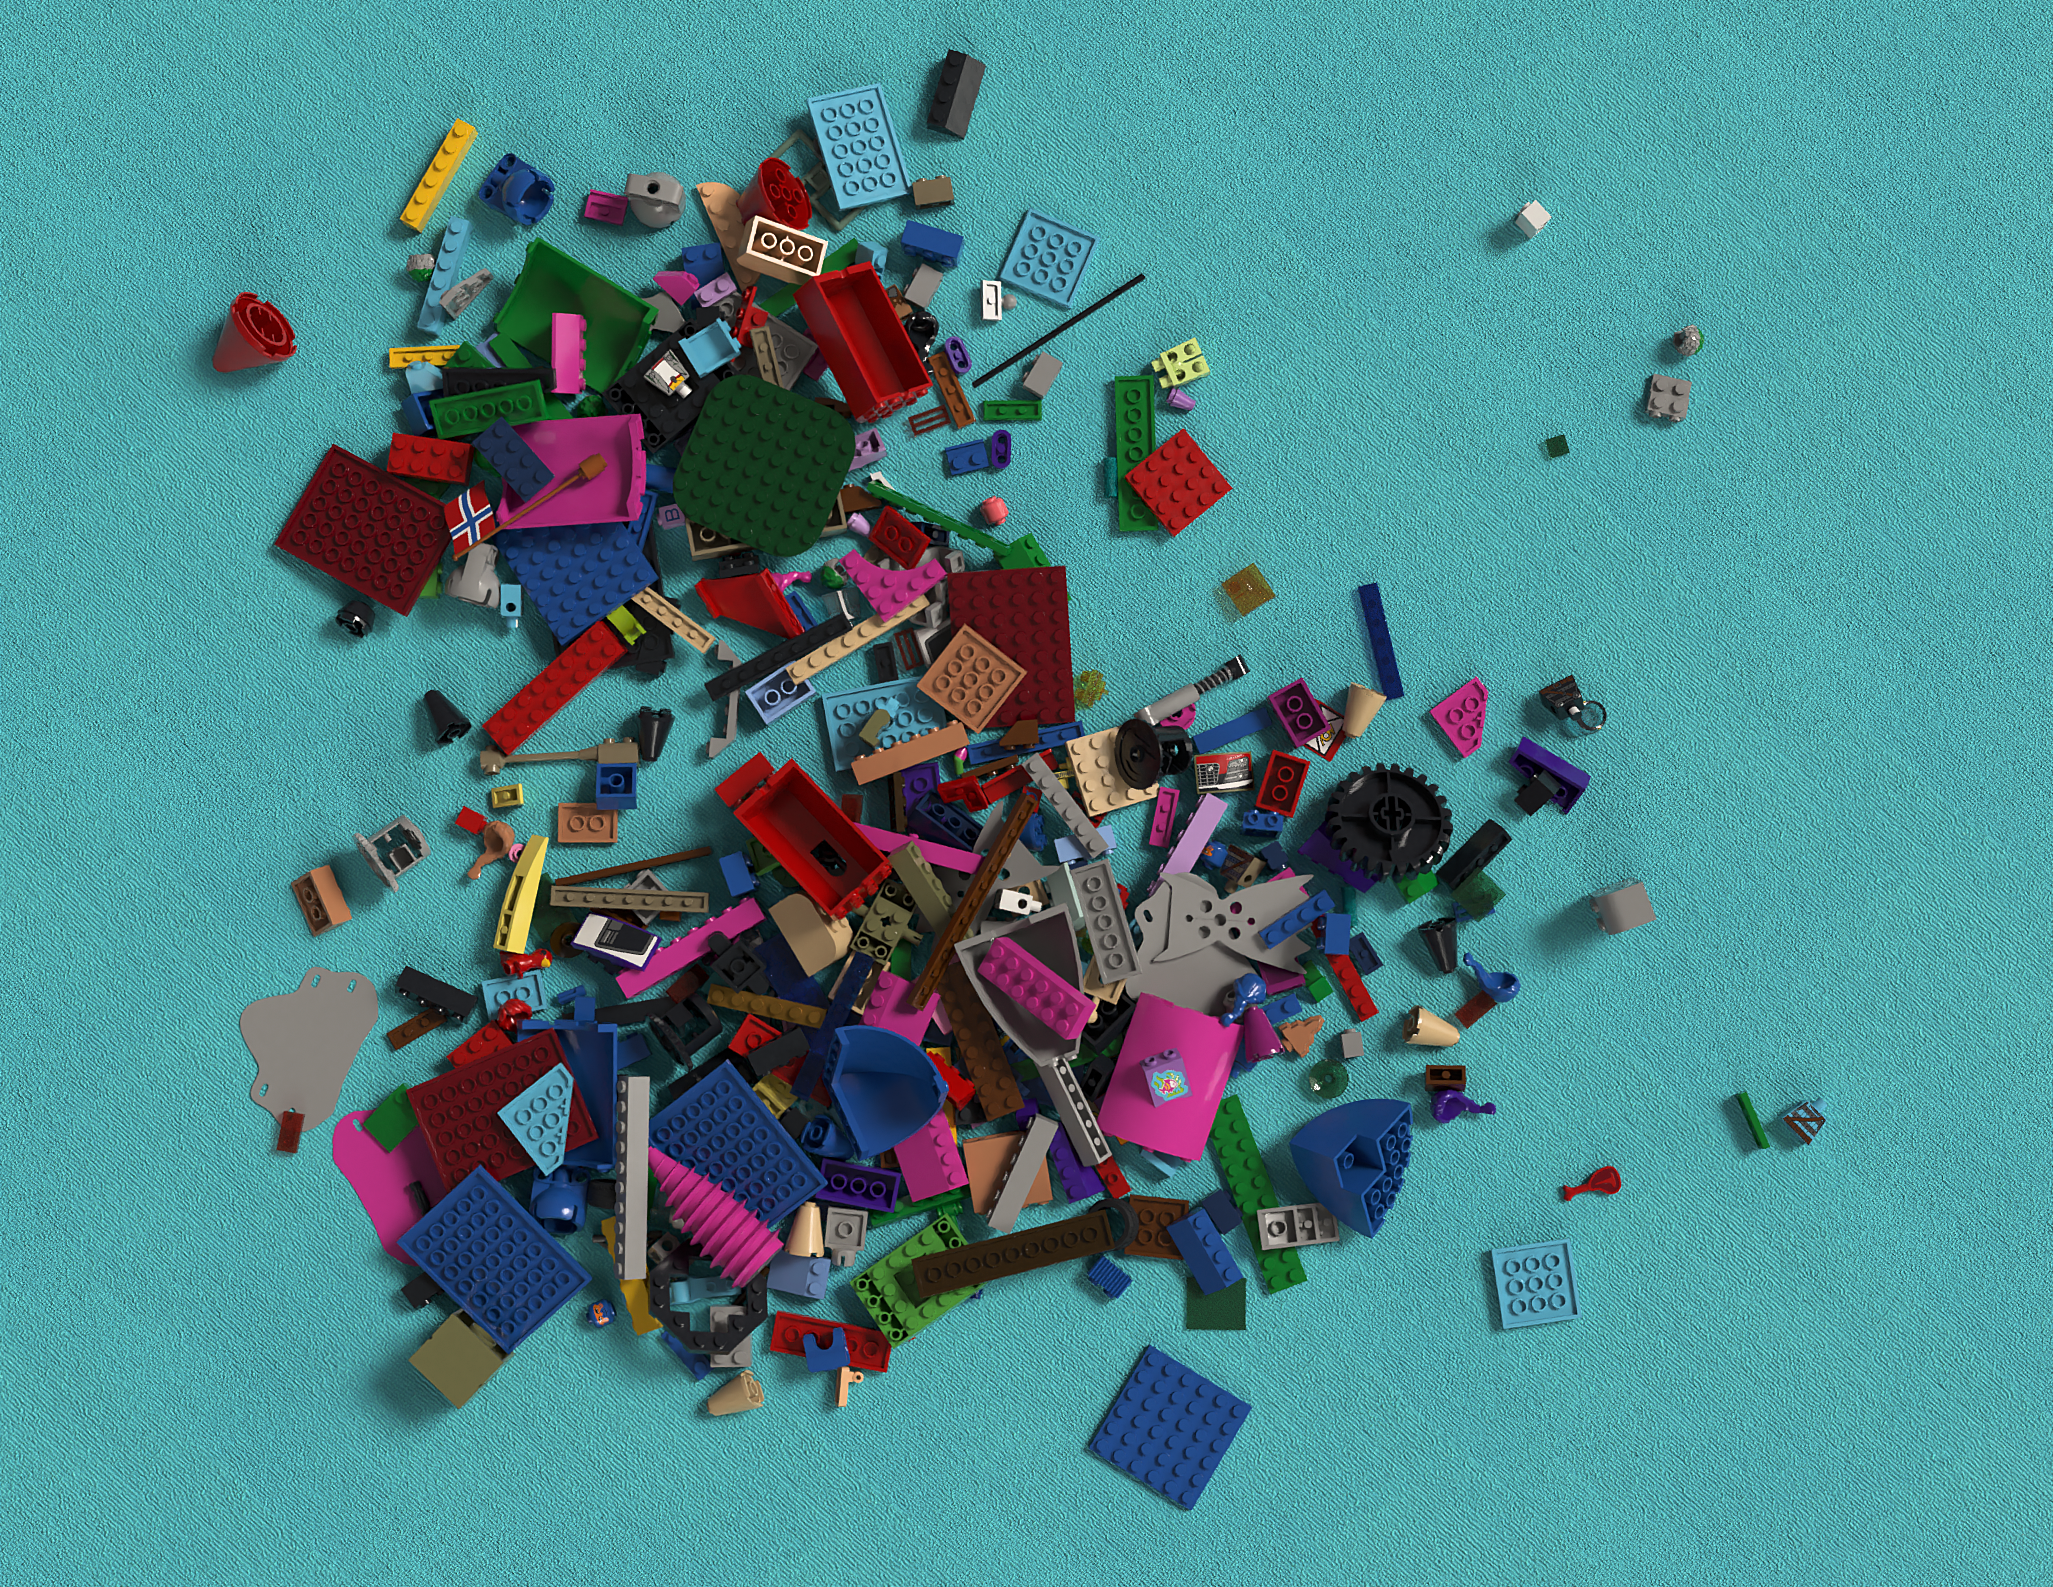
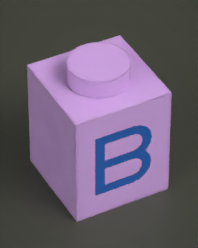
M677 504L658 508L659 514H656L659 526L662 525L665 530L685 525L686 516Z

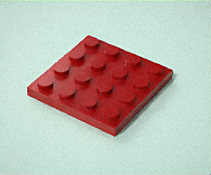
M1184 428L1124 476V479L1172 537H1175L1233 489Z

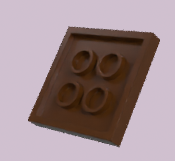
M1130 1194L1129 1204L1137 1213L1139 1230L1134 1241L1124 1248V1254L1184 1260L1166 1226L1188 1213L1189 1200Z

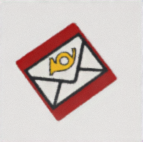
M1315 699L1331 729L1303 746L1331 762L1346 738V735H1344L1345 731L1342 730L1344 716Z

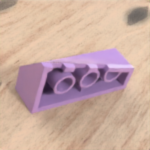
M877 428L855 436L856 451L849 471L861 468L868 463L879 461L883 457L888 456Z

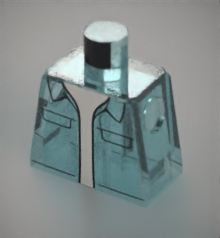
M857 585L821 596L831 617L844 611L852 627L856 626L854 621L862 619Z

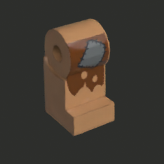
M893 284L886 288L885 291L901 322H903L913 314V311L897 286Z

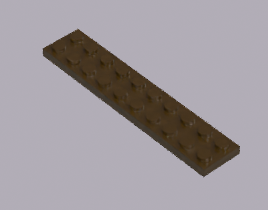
M1101 1210L913 1258L911 1262L920 1298L923 1299L1114 1250L1115 1245L1106 1211Z

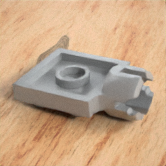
M828 1207L824 1247L832 1249V1264L840 1266L842 1256H845L844 1267L853 1266L856 1252L859 1250L864 1251L868 1210Z

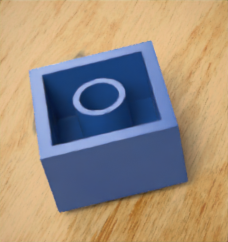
M637 763L597 764V810L637 809Z

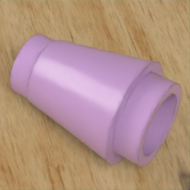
M854 512L846 522L849 530L867 538L873 530V527L860 513Z

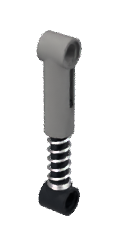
M1240 654L1224 663V667L1221 670L1211 673L1204 680L1200 679L1198 683L1195 682L1194 684L1188 683L1133 715L1135 719L1146 720L1147 723H1151L1154 726L1165 718L1200 700L1199 695H1205L1206 691H1211L1213 687L1217 688V685H1222L1224 681L1228 682L1231 679L1234 681L1250 672V669Z

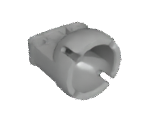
M651 172L646 175L628 174L624 194L627 195L633 213L642 224L650 228H665L671 226L670 222H677L682 217L686 208V195L683 186L674 176L665 172ZM651 187H658V191L656 193H649V189Z
M480 543L468 551L466 564L459 566L447 578L444 587L445 595L453 598L458 596V599L461 601L496 609L501 599V585L494 573V568L499 559V550L493 545Z

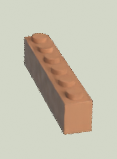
M957 720L946 723L947 727L939 730V727L928 730V735L921 737L920 734L909 737L910 741L904 744L902 741L890 744L891 748L885 751L882 747L872 751L873 755L865 757V754L853 758L855 762H852L851 766L859 786L970 745L962 722L958 723Z

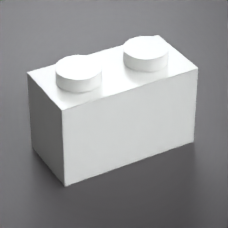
M1535 200L1532 204L1530 202L1526 203L1520 209L1521 211L1517 214L1518 219L1515 223L1532 239L1547 225L1551 216Z

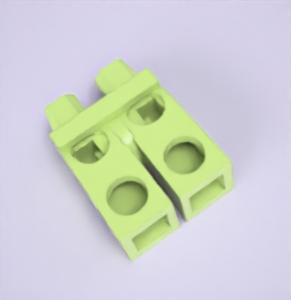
M1195 337L1166 352L1160 353V357L1151 362L1155 373L1163 369L1167 373L1166 376L1158 379L1162 389L1170 387L1175 389L1193 380L1210 375L1209 367L1204 356H1202Z

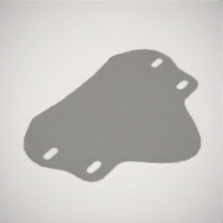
M1188 872L1174 874L1199 885L1218 897L1216 889L1199 876ZM1164 880L1155 894L1142 902L1135 910L1136 921L1143 933V942L1137 951L1142 974L1127 978L1125 983L1126 992L1135 1002H1138L1140 993L1143 992L1173 1002L1174 1005L1202 1012L1210 1017H1221L1224 1013H1227L1223 1001L1226 994L1234 990V980L1247 973L1256 975L1257 973L1244 955L1229 948L1220 940L1190 954L1165 961H1154L1159 954L1168 948L1172 892L1169 888L1170 884ZM1208 900L1202 901L1200 904L1201 911L1205 913L1211 911L1212 903ZM1144 910L1150 912L1153 919L1151 922H1147L1143 914ZM1217 914L1214 917V923L1217 926H1223L1226 923L1225 916ZM1186 915L1185 917L1187 922H1191L1193 919L1191 915ZM1202 926L1199 928L1198 934L1201 938H1207L1210 935L1209 927ZM1230 928L1228 931L1229 938L1235 940V937ZM1235 1019L1234 1022L1241 1024L1244 1022V1019Z
M313 967L307 971L299 989L294 993L257 1000L248 1005L242 1012L240 1018L241 1033L259 1065V1073L251 1088V1097L257 1104L269 1110L283 1127L296 1132H305L318 1126L334 1112L347 1073L361 1044L378 1019L377 993L374 985L368 978L355 972H333L322 967ZM315 975H320L321 978L315 988L312 987L311 983ZM351 980H356L354 990L351 993L348 992L347 988ZM268 1084L269 1087L265 1096H260L259 1092L262 1086ZM294 1108L295 1114L292 1120L288 1121L286 1116L289 1110Z

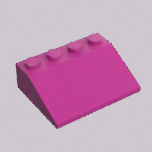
M882 970L859 1025L875 1026L896 1032L917 1046H920L941 995L933 992L924 1010L921 1011L906 1003L915 983Z
M943 1107L921 1130L894 1146L912 1202L969 1184Z

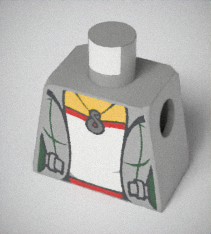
M671 350L643 376L645 380L668 396H671L676 391L685 398L692 391L684 383L689 374Z

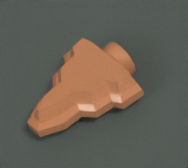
M1321 1015L1311 1016L1304 1021L1285 1022L1278 1027L1283 1035L1280 1041L1289 1053L1294 1050L1303 1058L1309 1052V1046L1314 1042V1035L1320 1031L1325 1020Z

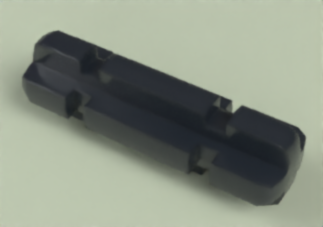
M418 1180L410 1183L409 1187L414 1192L413 1196L419 1209L422 1210L421 1214L423 1217L432 1208H429L430 1203L424 1190L421 1189L422 1185Z

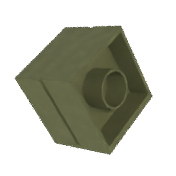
M461 1308L452 1313L408 1361L460 1409L489 1383L515 1353L512 1351L508 1355Z

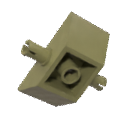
M886 878L872 907L862 905L857 910L854 908L851 911L861 916L864 920L850 946L851 949L885 966L902 938L917 947L919 946L924 935L908 928V924L918 905L906 887ZM882 920H889V923L891 925H886V927H883Z

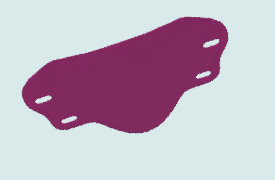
M376 1109L354 1111L343 1117L335 1127L333 1135L334 1162L357 1192L375 1225L384 1250L404 1264L414 1267L419 1266L396 1243L402 1235L422 1218V1210L419 1209L413 1196L414 1192L411 1191L409 1184L420 1181L421 1189L424 1190L430 1203L429 1208L434 1207V1198L447 1195L421 1127L413 1130L390 1153L363 1125ZM354 1119L359 1120L363 1128L362 1131L356 1130L353 1124Z

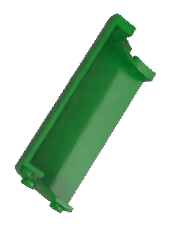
M537 237L534 242L530 241L525 250L527 252L521 274H518L514 281L515 287L501 312L498 311L492 320L494 322V331L499 334L504 331L514 343L552 365V313L584 316L583 319H586V331H583V339L586 340V350L583 351V359L586 360V369L583 371V379H585L587 387L602 395L606 389L638 363L652 334L649 331L650 326L656 324L659 309Z

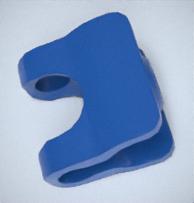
M842 1327L833 1329V1343L826 1350L817 1346L813 1334L804 1335L803 1343L807 1366L810 1372H826L850 1364V1355Z

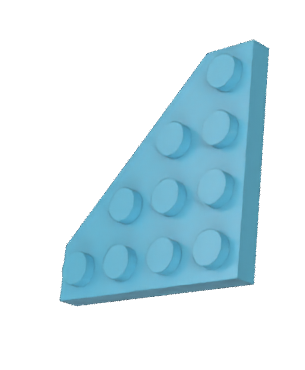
M559 1063L497 1112L546 1176L562 1165L564 1161L574 1078L562 1063Z

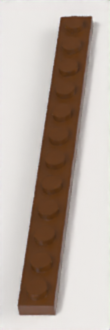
M1022 792L910 993L906 1003L921 1011L924 1010L956 952L954 944L963 940L1036 808L1038 801Z

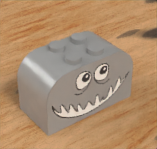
M1634 877L1590 893L1591 900H1589L1592 911L1597 912L1599 917L1596 918L1597 925L1600 930L1608 935L1621 933L1657 920L1643 882Z

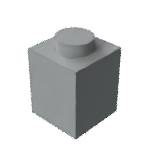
M1353 1028L1345 1029L1344 1034H1339L1343 1058L1364 1056L1361 1032H1356V1029Z

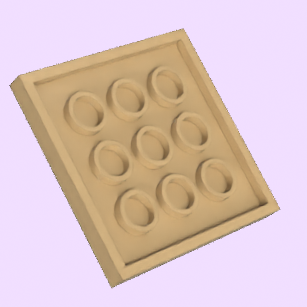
M1121 726L1064 743L1088 818L1159 796L1160 787L1158 781L1150 788L1136 790L1127 785L1120 776L1115 762L1114 745Z

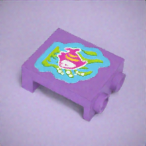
M1177 1048L1168 1049L1140 1061V1066L1144 1071L1155 1108L1173 1099L1192 1096L1184 1062Z

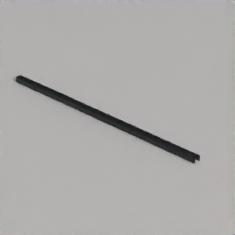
M1141 273L972 382L973 387H979L1145 280L1146 277Z

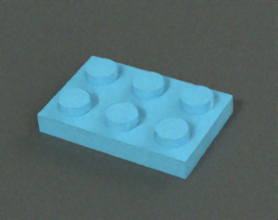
M541 970L523 973V979L519 980L516 975L481 982L489 1020L497 1019L500 1005L509 999H520L532 1007V1012L548 1008Z

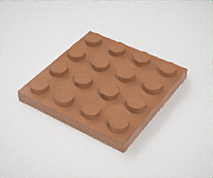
M964 623L916 687L979 734L1027 671Z

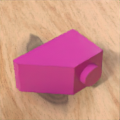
M658 271L653 277V280L681 306L700 286L698 279L686 271Z

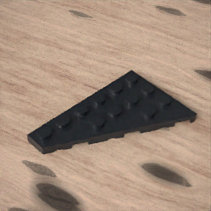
M442 368L444 397L538 379L540 380L543 395L557 388L556 368ZM469 434L449 437L447 441L456 442Z

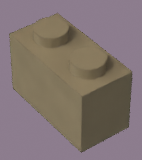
M940 175L932 180L920 178L912 183L916 210L954 204L951 177Z

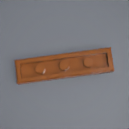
M942 351L928 357V363L934 368L933 374L958 430L975 423L976 419L945 352Z

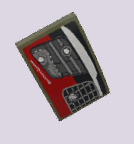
M1251 751L1193 755L1196 795L1255 790Z

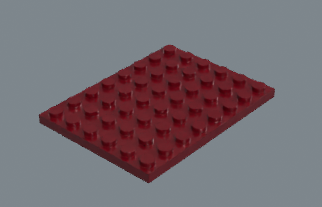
M333 443L274 545L401 615L408 617L450 544L452 535L445 519V503Z
M1066 565L947 573L952 639L965 623L1027 671L984 728L1014 726L1017 721L1037 720L1038 724L1076 722ZM962 722L964 729H971L965 723Z
M553 1027L406 1090L447 1194L479 1165L496 1181L537 1165L497 1112L559 1063H562L574 1078L565 1152L599 1138L558 1035Z

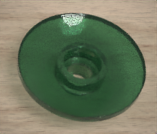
M1324 1059L1317 1062L1309 1074L1311 1089L1315 1094L1326 1099L1340 1096L1346 1090L1349 1081L1346 1068L1340 1062L1333 1059ZM1326 1075H1330L1332 1078L1328 1083L1324 1080Z

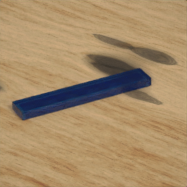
M1376 582L1359 586L1357 588L1382 692L1387 697L1386 701L1404 697L1378 584Z

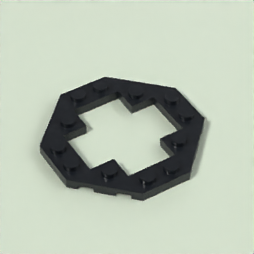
M687 1238L649 1272L648 1313L654 1319L656 1318L673 1338L676 1337L688 1353L729 1355L767 1319V1279L758 1273L745 1285L746 1315L729 1314L727 1317V1333L690 1331V1312L670 1311L669 1277L687 1278L689 1275V1260L712 1261L713 1258L710 1254L700 1257L703 1249L701 1243L690 1246L692 1238ZM730 1276L726 1277V1280L734 1281Z

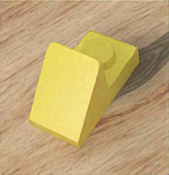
M522 784L491 789L493 808L524 805Z

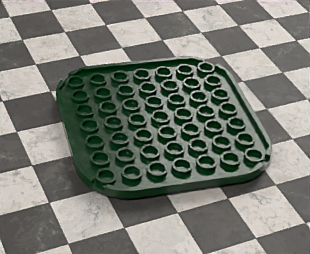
M751 375L728 377L719 382L709 393L674 474L673 495L677 506L693 522L770 555L788 558L807 552L819 540L853 462L856 451L853 430L848 421L837 411L761 378Z

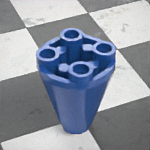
M1032 813L1018 838L1028 851L1042 852L1043 846H1047V836L1043 834L1042 828L1045 825L1043 815H1038V813Z

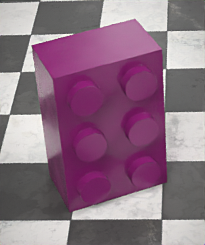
M1302 677L1266 698L1295 749L1331 729Z

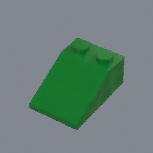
M402 1083L363 1123L390 1153L419 1126L406 1090L411 1088L407 1083Z

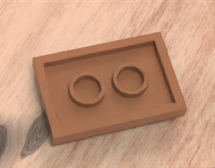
M558 803V842L618 843V809L597 810L596 803Z

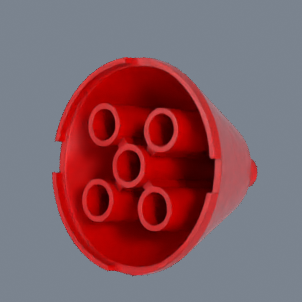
M774 157L762 161L740 198L736 200V206L742 216L741 222L744 227L746 222L755 215L797 231H802L809 226L808 221L812 219L809 196L800 178L793 176L789 171L791 167L784 161Z

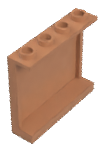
M1016 1130L962 1140L974 1213L985 1215L989 1207L993 1208L995 1193L997 1189L1001 1190L1004 1184L1001 1182L1005 1171L1009 1172L1012 1166L1010 1164L1011 1157L1014 1153L1017 1154L1020 1148L1018 1142L1022 1135H1026L1027 1130ZM1046 1155L1022 1208H1026L1032 1203H1037L1038 1205L1047 1204L1049 1200H1053Z

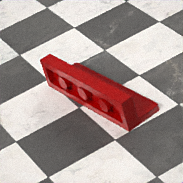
M1051 749L1039 754L1051 771L1059 768ZM1020 764L981 785V788L990 804L1024 787V785L1033 782V779Z

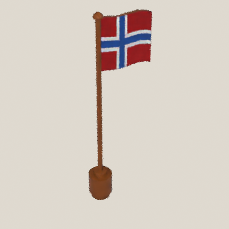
M600 453L592 454L578 464L580 468L577 469L579 472L577 475L497 528H495L494 514L486 496L485 480L481 481L444 506L445 519L453 538L455 555L453 554L452 559L459 561V557L578 478H587L590 481L605 471L604 468L608 466Z

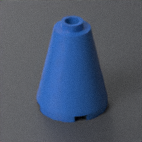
M823 1114L816 1115L812 1123L808 1122L805 1125L801 1135L804 1150L842 1161H847L854 1155V1149L849 1139L829 1117Z

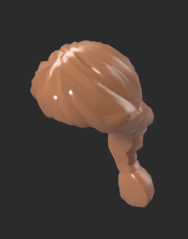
M492 821L484 826L482 832L484 834L483 839L486 850L477 858L474 866L467 873L470 879H478L481 876V867L485 864H490L498 858H503L511 850L515 841V833L513 828L507 823Z

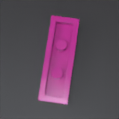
M1160 786L1149 845L1163 848L1169 847L1180 790Z

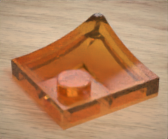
M1254 562L1221 584L1243 617L1276 597Z

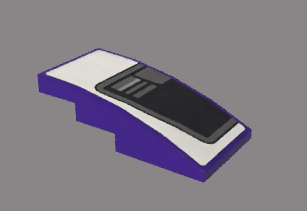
M589 912L571 945L573 948L590 952L594 957L607 959L613 965L644 972L662 938L626 922Z

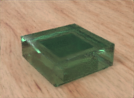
M1564 434L1545 440L1550 459L1570 453Z

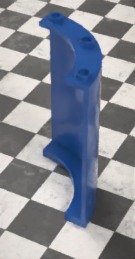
M543 1019L517 1020V1042L552 1027L555 1029L599 1135L598 1139L565 1152L562 1165H567V1168L585 1166L598 1169V1172H610V1169L615 1168L617 1163V1024L610 1022L598 1024L597 1021L555 1019L554 1023L543 1021Z

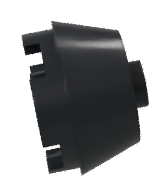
M351 600L338 610L335 621L340 627L343 624L348 628L350 634L363 638L364 635L367 637L373 631L375 613L367 604Z

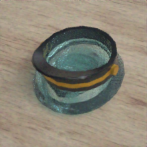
M1586 700L1583 701L1585 708L1581 711V718L1576 721L1571 719V722L1579 733L1590 735L1598 732L1603 727L1607 713L1601 703Z

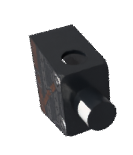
M1572 674L1539 690L1541 703L1559 720L1570 717L1573 721L1581 718V711L1585 708L1584 702Z

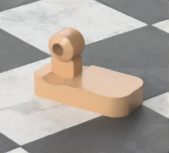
M848 1366L837 1369L835 1405L837 1407H846L848 1382L860 1383L864 1378L861 1372L850 1371Z

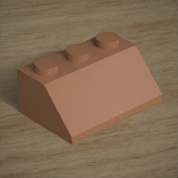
M329 865L311 870L291 883L314 937L341 926L352 919L350 909L345 903L342 891L339 889L335 875Z

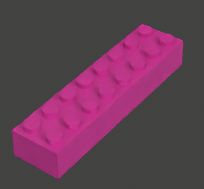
M748 896L739 901V906L736 908L729 907L721 912L722 916L719 918L712 917L704 922L705 926L702 928L694 927L687 932L688 936L684 938L677 937L670 942L671 946L658 948L644 972L630 968H624L619 971V976L615 979L626 998L633 999L711 953L713 950L708 946V938L712 932L721 931L731 940L739 933L741 934L745 930L752 929L768 920L758 900Z

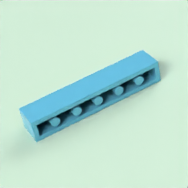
M450 216L417 324V328L421 332L438 337L441 335L447 312L440 305L439 301L441 300V295L446 290L449 291L456 285L473 229L472 224L468 220Z

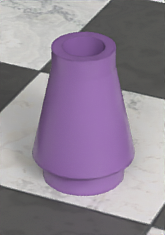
M1171 388L1165 401L1169 403V406L1192 411L1196 403L1195 400L1178 388Z

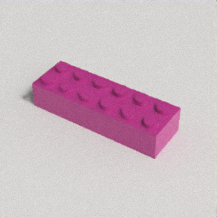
M1009 937L995 938L977 970L1065 1040L1079 1037L1096 1007L1094 1002Z

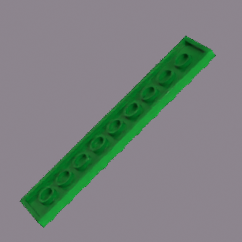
M1235 1094L1224 1098L1219 1103L1209 1133L1236 1205L1243 1214L1241 1218L1270 1294L1308 1280L1295 1246L1262 1250L1257 1210L1278 1208L1280 1206L1238 1095Z

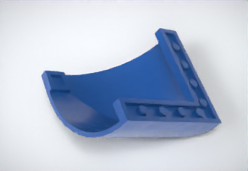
M853 1025L834 1029L821 1079L858 1160L862 1161L891 1149L927 1125L942 1108L949 1092L947 1082L943 1081L941 1074L930 1057L906 1037L875 1026Z

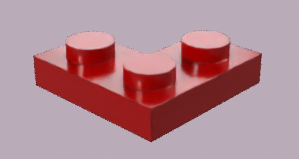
M975 775L938 784L937 790L944 804L963 799L970 813L988 808L989 803Z

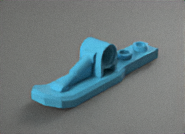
M690 1274L687 1278L678 1277L675 1281L669 1277L670 1305L693 1303L707 1297L742 1294V1288L740 1286L732 1288L734 1281L726 1280V1278L720 1279L721 1275L698 1277ZM621 1291L622 1303L626 1305L625 1295Z

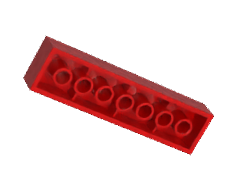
M597 621L485 722L482 727L507 755H513L628 652L627 648L603 621Z

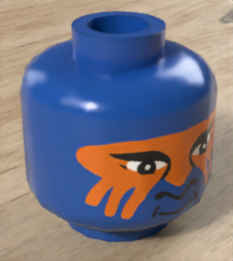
M1212 840V842L1208 841L1199 858L1203 861L1202 865L1213 870L1214 867L1221 868L1228 852L1225 845Z
M606 1299L591 1303L588 1306V1313H586L589 1324H594L597 1328L613 1323L615 1316H617L614 1304Z

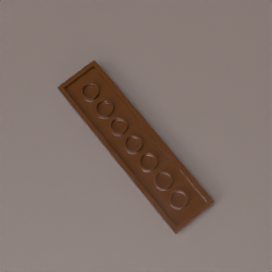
M961 961L948 965L937 985L939 995H941L940 998L987 1120L991 1121L1024 1108V1102L989 1011L984 1006L971 983Z

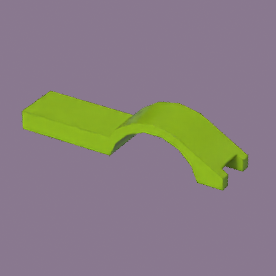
M623 605L606 616L631 645L635 643L634 640L638 636L646 633L645 629Z

